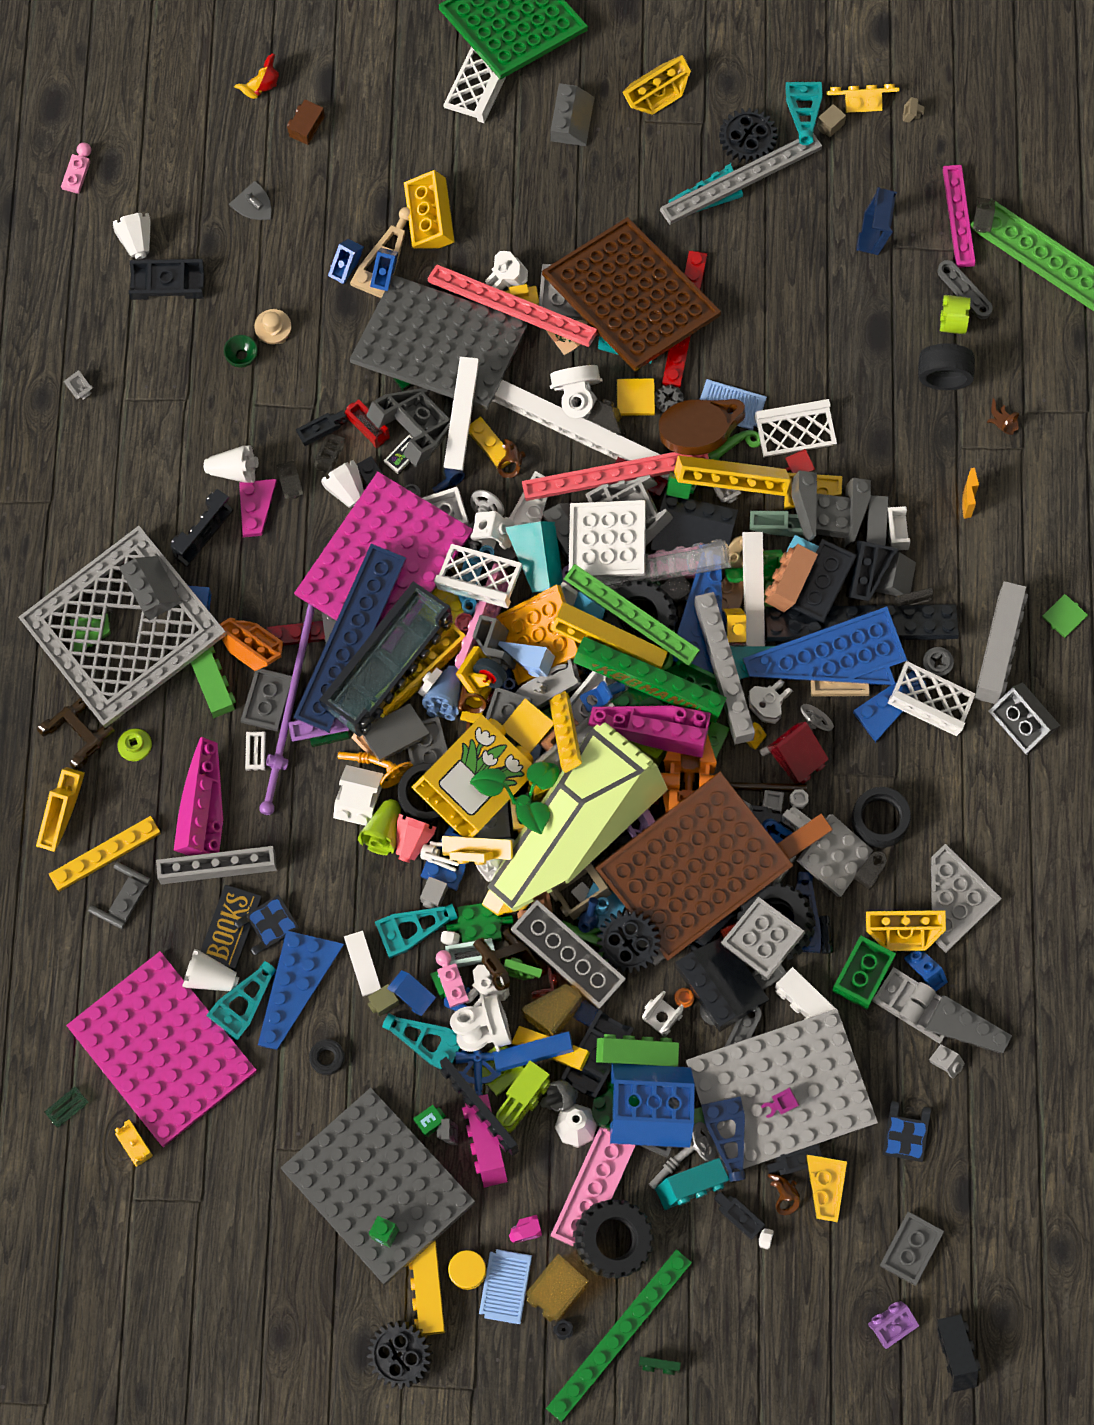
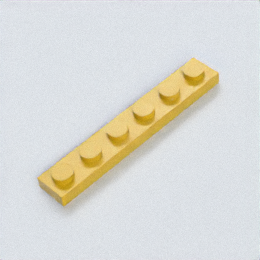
M564 691L561 694L555 695L549 702L561 768L567 773L581 765L582 760L570 696Z
M149 816L49 873V876L60 892L161 833L152 817Z

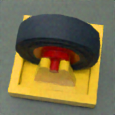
M480 646L472 648L456 672L457 677L469 693H477L482 696L485 695L489 687L500 688L507 678L505 669L496 661L487 658ZM473 697L475 701H481L479 698Z

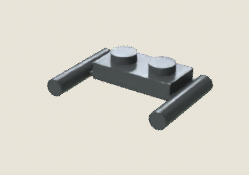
M117 861L114 869L130 876V878L128 877L109 909V914L93 905L89 907L88 912L123 929L151 879Z

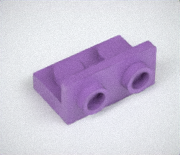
M901 1301L891 1304L888 1310L882 1314L875 1315L872 1321L868 1323L885 1349L919 1327L908 1306Z

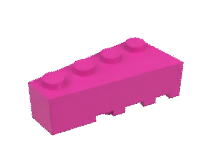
M488 1094L479 1096L491 1111ZM467 1105L462 1107L464 1119H469L470 1125H466L468 1137L473 1136L474 1143H470L472 1155H477L478 1161L474 1162L476 1173H481L484 1188L508 1182L498 1138H493L487 1130V1124L485 1122L481 1123L478 1120L473 1107L469 1108Z

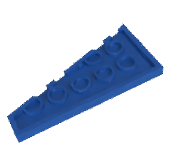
M703 551L677 634L700 650L692 664L714 674L694 602L695 596L714 592L723 621L721 557ZM673 655V662L677 663L678 658Z
M286 931L258 1046L278 1050L344 944Z

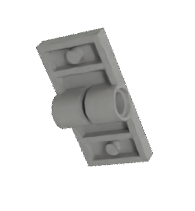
M893 967L872 1001L939 1044L945 1037L924 1030L941 997L930 986L922 982L918 983Z

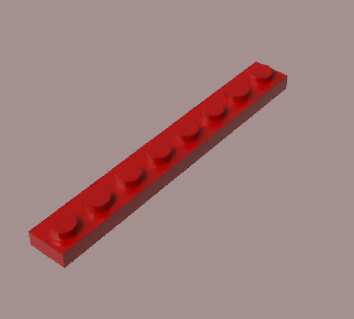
M689 251L684 274L700 290L707 254ZM691 335L669 349L662 385L669 386L672 384L676 388L681 387Z

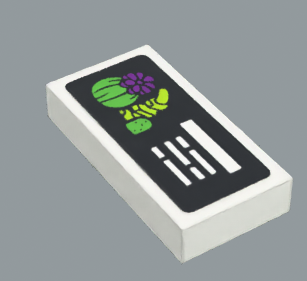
M410 435L384 460V463L397 474L410 462L403 454L409 440L413 438Z

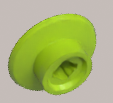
M129 729L118 740V751L126 760H142L151 751V738L142 729ZM136 740L138 744L132 747L130 743Z

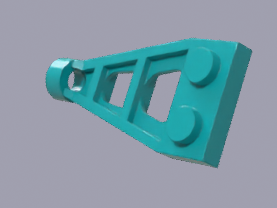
M786 82V102L799 134V143L810 145L814 141L813 131L822 102V82ZM796 101H813L811 108H799ZM811 115L810 122L800 121L799 116Z
M450 904L444 907L392 914L375 921V924L390 959L409 951L446 923L458 917L453 905ZM447 911L448 917L444 916V912ZM429 915L434 916L435 924L427 929H422L419 919ZM403 922H414L417 926L416 934L409 939L402 938L399 925Z
M264 961L257 971L220 998L206 1016L234 1039L238 1040L250 1025L267 985L277 970ZM252 981L260 985V989L254 998H251L244 992V988ZM238 996H242L248 1001V1007L242 1016H239L229 1008V1003Z
M388 1013L383 1022V1028L391 1031L425 1061L436 1068L442 1069L440 1061L445 1057L453 1064L456 1052L460 1050L457 1043V1033L447 1027L398 1018ZM407 1027L421 1030L417 1041H412L405 1036L404 1032ZM433 1034L441 1038V1042L435 1052H429L422 1045L425 1035Z

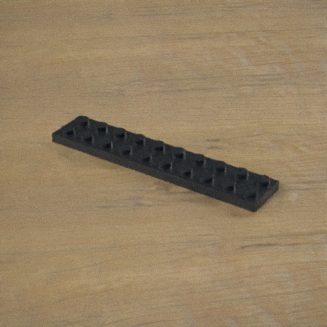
M956 604L832 606L824 624L791 608L782 612L775 607H766L767 641H792L887 607L899 640L958 639Z

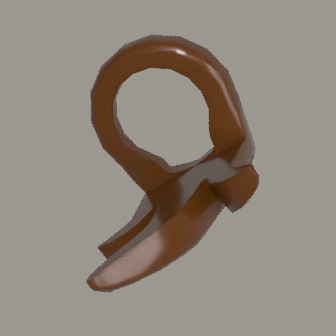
M993 398L991 412L995 419H989L987 423H993L1004 433L1013 435L1019 428L1017 419L1019 413L1008 414L1005 411V405L1001 407V413L996 410V401Z
M504 439L506 444H503L502 447L506 450V453L502 460L499 461L497 469L502 477L512 478L519 473L522 457L526 455L523 451L519 453L517 446L512 441ZM506 461L516 463V469L511 473L504 472L501 468L502 464Z
M463 685L460 692L458 709L470 713L483 712L487 705L485 698L477 693H467V689ZM477 697L482 701V706L473 708L466 704V699Z
M768 1174L769 1178L775 1180L770 1185L776 1187L780 1194L776 1202L777 1212L781 1215L794 1213L800 1203V1195L795 1187L797 1182L792 1180L789 1183L786 1178L780 1175ZM794 1199V1204L790 1208H780L783 1200L792 1201Z

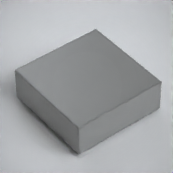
M765 790L762 806L772 809V812L781 813L784 793Z

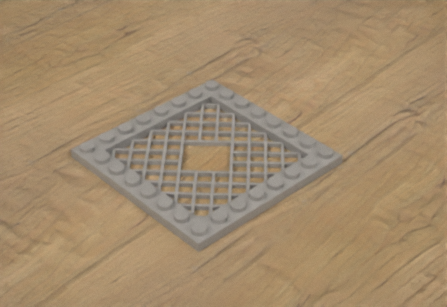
M137 526L18 617L105 728L227 635L225 630L140 526ZM157 556L182 601L179 604L181 608H171L168 610L167 620H160L157 616L149 621L145 618V614L142 611L136 643L101 641L107 607L141 609L140 605H134L135 596L132 592H123L124 584L127 583L123 574L122 579L113 578L114 570H120V565L127 563L129 558ZM99 581L108 582L107 590H97ZM112 582L121 583L119 591H110ZM84 593H93L91 602L82 601ZM96 594H106L104 603L95 602ZM109 595H119L117 604L108 603ZM122 596H131L130 605L121 604ZM69 604L78 605L76 614L67 613ZM81 605L90 606L89 615L80 614ZM94 606L103 607L102 615H93ZM172 612H181L180 621L171 620ZM185 613L192 622L184 621ZM53 616H62L61 625H52ZM66 617H75L74 626H65ZM79 618H88L87 627L78 626ZM92 619H101L100 628L91 627ZM144 622L153 623L152 632L142 631ZM157 623L166 624L165 632H155ZM170 624L179 625L178 633H168ZM183 625L192 626L191 634H181ZM51 628L60 629L59 638ZM64 629L73 630L71 639L63 638ZM77 630L86 631L85 639H75ZM90 631L99 632L97 640H88ZM141 635H151L150 643L140 644ZM154 636H164L163 644L154 645ZM167 637H177L176 645H166ZM180 638H188L180 644ZM62 642H71L70 649L68 650ZM74 643H84L82 652L73 651ZM87 644H97L95 653L86 652ZM100 645H110L108 654L99 653ZM113 645L123 646L121 655L112 654ZM126 646L136 647L134 656L125 655ZM139 647L149 648L147 657L138 656ZM152 648L162 649L160 658L151 657ZM165 649H170V650H172L170 653H168V654L164 657V655H165ZM73 655L81 656L80 664L76 661ZM85 656L94 657L93 666L84 665ZM98 657L107 658L106 667L97 666ZM111 658L120 659L119 667H110ZM124 659L133 660L132 668H123ZM137 660H146L145 669H136ZM150 661H158L149 668ZM84 669H92L91 678ZM96 670H105L104 679H94ZM109 671H118L117 680H107ZM122 672H131L130 681H121ZM135 673H142L134 680ZM94 682L103 683L101 691ZM107 683L116 684L114 693L105 692ZM120 684L127 685L119 691ZM105 696H112V697L107 700Z

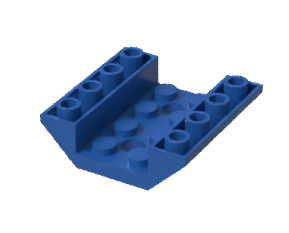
M612 1063L611 1084H614L610 1144L690 1148L694 1127L695 1089L691 1067ZM630 1096L638 1098V1106L633 1107L629 1104ZM669 1099H677L679 1102L678 1108H671L668 1103Z

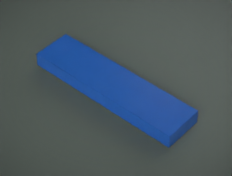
M568 1031L502 1049L499 1052L495 1051L493 1055L496 1070L501 1072L527 1065L529 1061L534 1063L571 1053L574 1050L571 1034Z

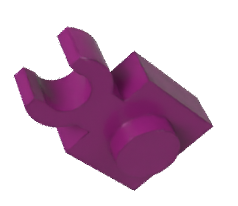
M791 1087L772 1096L773 1103L766 1102L762 1104L761 1108L766 1106L771 1108V1113L766 1115L767 1118L775 1115L776 1110H779L782 1115L799 1106V1103Z

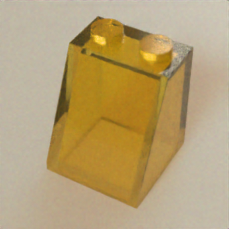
M565 984L524 1006L521 1009L522 1018L546 1036L550 1037L560 1034L582 1005L581 991L574 985L570 987Z
M557 1254L526 1292L527 1302L534 1308L537 1306L544 1311L542 1315L549 1322L554 1320L557 1323L589 1287V1281L563 1257Z

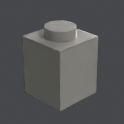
M429 877L420 896L423 906L428 909L440 907L448 889L447 883Z

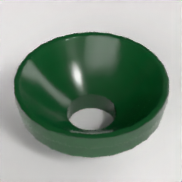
M236 335L226 342L224 356L234 367H247L257 357V345L249 336ZM238 352H246L247 357L242 360L236 357Z

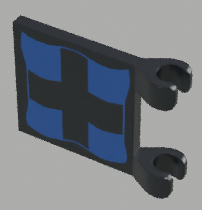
M279 894L234 922L236 928H240L249 922L261 940L259 944L250 949L253 955L258 954L285 937L286 931L293 932L299 928Z
M892 1101L889 1109L883 1155L923 1162L931 1108L924 1107L922 1109L921 1121L897 1117L899 1103Z

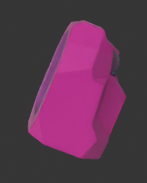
M537 1215L519 1219L518 1224L511 1228V1233L509 1234L512 1243L523 1242L542 1236Z

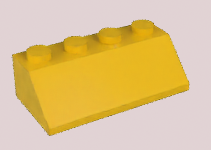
M433 170L404 182L406 203L410 209L408 218L412 247L441 248L454 243L446 178Z

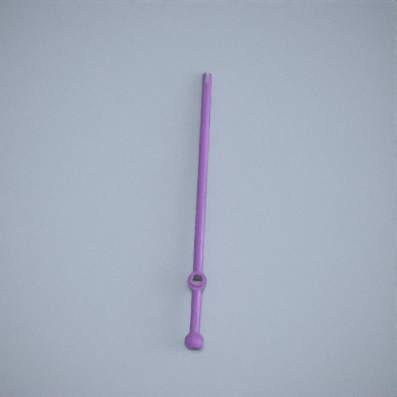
M310 604L307 607L275 755L269 754L266 760V765L271 766L272 770L265 801L259 807L260 812L264 815H271L274 812L272 801L279 770H286L288 765V759L283 757V751L315 607Z

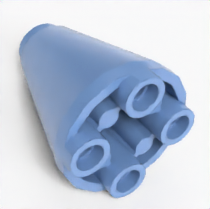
M448 666L424 696L422 704L427 710L428 716L434 718L438 716L453 721L459 714L461 681L456 675L458 671L456 666Z

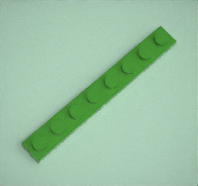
M576 564L572 566L565 576L564 580L688 666L691 665L700 652L694 645Z

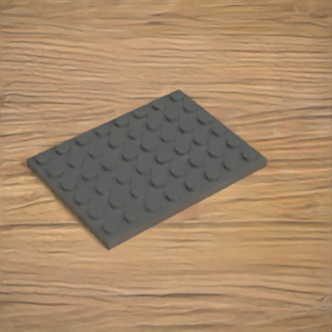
M393 275L389 290L384 292L350 357V363L454 398L460 357L479 359L473 405L488 410L529 323L501 311Z
M369 1088L281 1167V1170L384 1286L476 1204L474 1199L372 1088ZM377 1216L395 1223L399 1228L391 1248L372 1240L369 1236Z

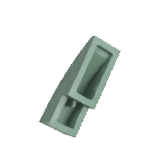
M750 511V530L779 536L794 537L796 535L804 537L797 514H788V511Z

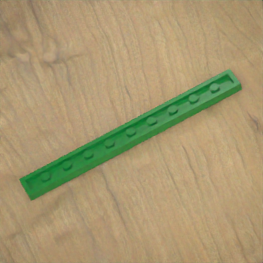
M677 1249L546 1407L547 1411L562 1423L692 1264L690 1260Z

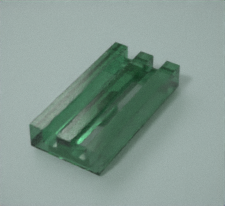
M75 1086L44 1111V1113L58 1128L84 1107L88 1101ZM75 1093L77 1094V1096L74 1099L67 1103L57 1113H55L53 1116L51 1115V1113L54 1110L61 1106L71 1096H73ZM80 1099L82 1100L70 1111H68L64 1116H62L59 1120L56 1121V1119L65 1111H67L71 1106H73Z

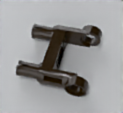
M81 697L70 707H64L51 720L43 721L37 728V731L42 736H46L49 733L52 734L62 724L67 722L87 743L74 755L69 764L74 770L81 769L87 763L88 758L102 746L103 741L115 732L111 725L106 728L102 726L95 733L90 732L77 716L87 707V704Z
M511 928L502 933V937L509 944V946L502 949L491 950L483 937L473 943V946L482 956V963L491 974L492 983L498 991L505 990L510 986L509 973L503 966L506 959L516 958L523 961L522 964L536 967L537 964L539 969L543 970L541 977L547 973L546 963L542 959H537L530 948L511 931ZM500 977H502L504 985H502Z

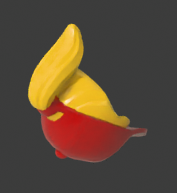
M275 54L267 57L264 67L259 70L256 77L252 78L247 84H236L234 87L240 89L246 96L252 99H256L262 91H269L276 87L279 73L273 67Z

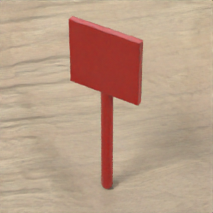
M806 449L785 458L789 466L785 468L786 471L791 470L792 473H797L798 471L810 472L815 469Z

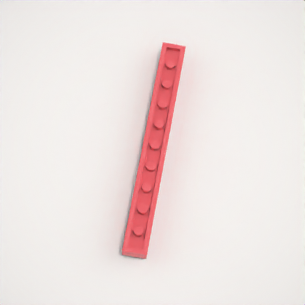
M436 265L428 277L429 283L587 347L591 345L597 335L596 328L442 266Z
M672 452L522 481L525 501L597 488L604 484H616L623 480H635L638 477L648 475L655 477L670 474V471L674 472L678 455L709 459L708 453L692 456Z

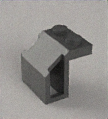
M479 615L473 633L474 639L489 659L496 661L505 671L507 669L514 670L516 662L505 651H502L503 649L498 645L499 641H506L509 630L498 619Z

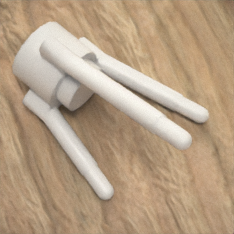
M431 841L430 845H423L421 859L456 871L455 867L448 864L458 866L459 863L439 856L440 849H437V847H442V842Z

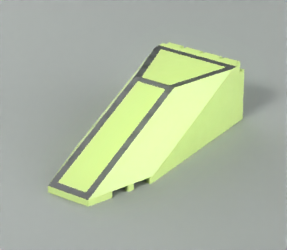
M606 722L601 726L597 724L580 744L582 764L567 773L562 771L554 786L550 788L541 801L550 809V818L543 833L540 835L524 826L513 843V859H504L487 886L512 911H516L533 902L534 897L545 891L547 893L552 892L551 888L564 881L567 884L573 880L668 790L658 766L653 763V760L645 753H641L640 749L616 732Z

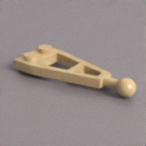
M403 207L399 211L400 219L396 227L391 225L360 264L350 282L351 286L382 298L385 291L370 287L373 273L366 271V269L375 259L377 251L381 247L389 249L384 246L393 234L398 236L395 249L393 250L399 252L398 262L405 236V231L402 229L406 222L409 221L410 209L408 207Z

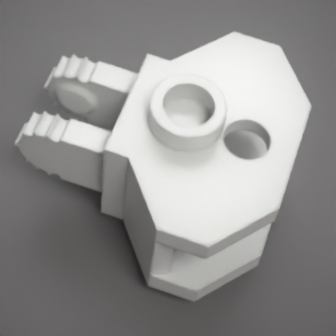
M500 251L495 255L494 267L492 268L493 273L485 281L487 285L499 290H503L506 286L524 285L527 282L528 270L511 252Z
M782 679L777 681L772 687L754 686L749 691V709L762 722L775 724L781 718L782 702L792 693L790 688L784 690L781 695L776 692L784 684Z
M477 965L473 970V989L468 993L469 1002L466 1003H471L478 994H484L485 997L498 994L500 1001H505L510 995L509 988L502 991L496 990L492 983V976L484 965ZM500 977V981L504 985L503 979ZM481 998L478 999L473 1007L482 1006Z

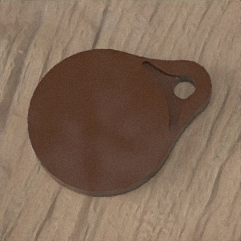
M737 399L687 400L669 407L660 417V439L665 447L678 454L694 456L710 453L720 448L727 441L734 428L744 420L745 405Z

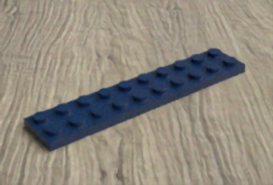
M372 543L370 544L296 710L294 719L330 733L336 718L321 706L319 699L376 629L407 560L406 557ZM349 689L335 705L337 708L341 709Z

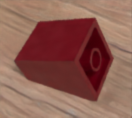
M806 721L796 723L767 746V749L794 784L800 782L804 784L811 778L810 774L823 769L826 766L825 762L828 760L827 755Z

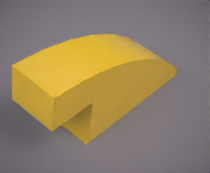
M68 767L62 769L58 787L49 793L36 844L37 847L53 852L56 851L73 812L85 772Z

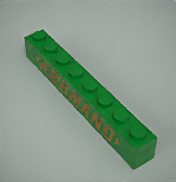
M583 637L573 663L671 705L711 713L710 721L713 723L717 722L727 699L725 696L587 637Z

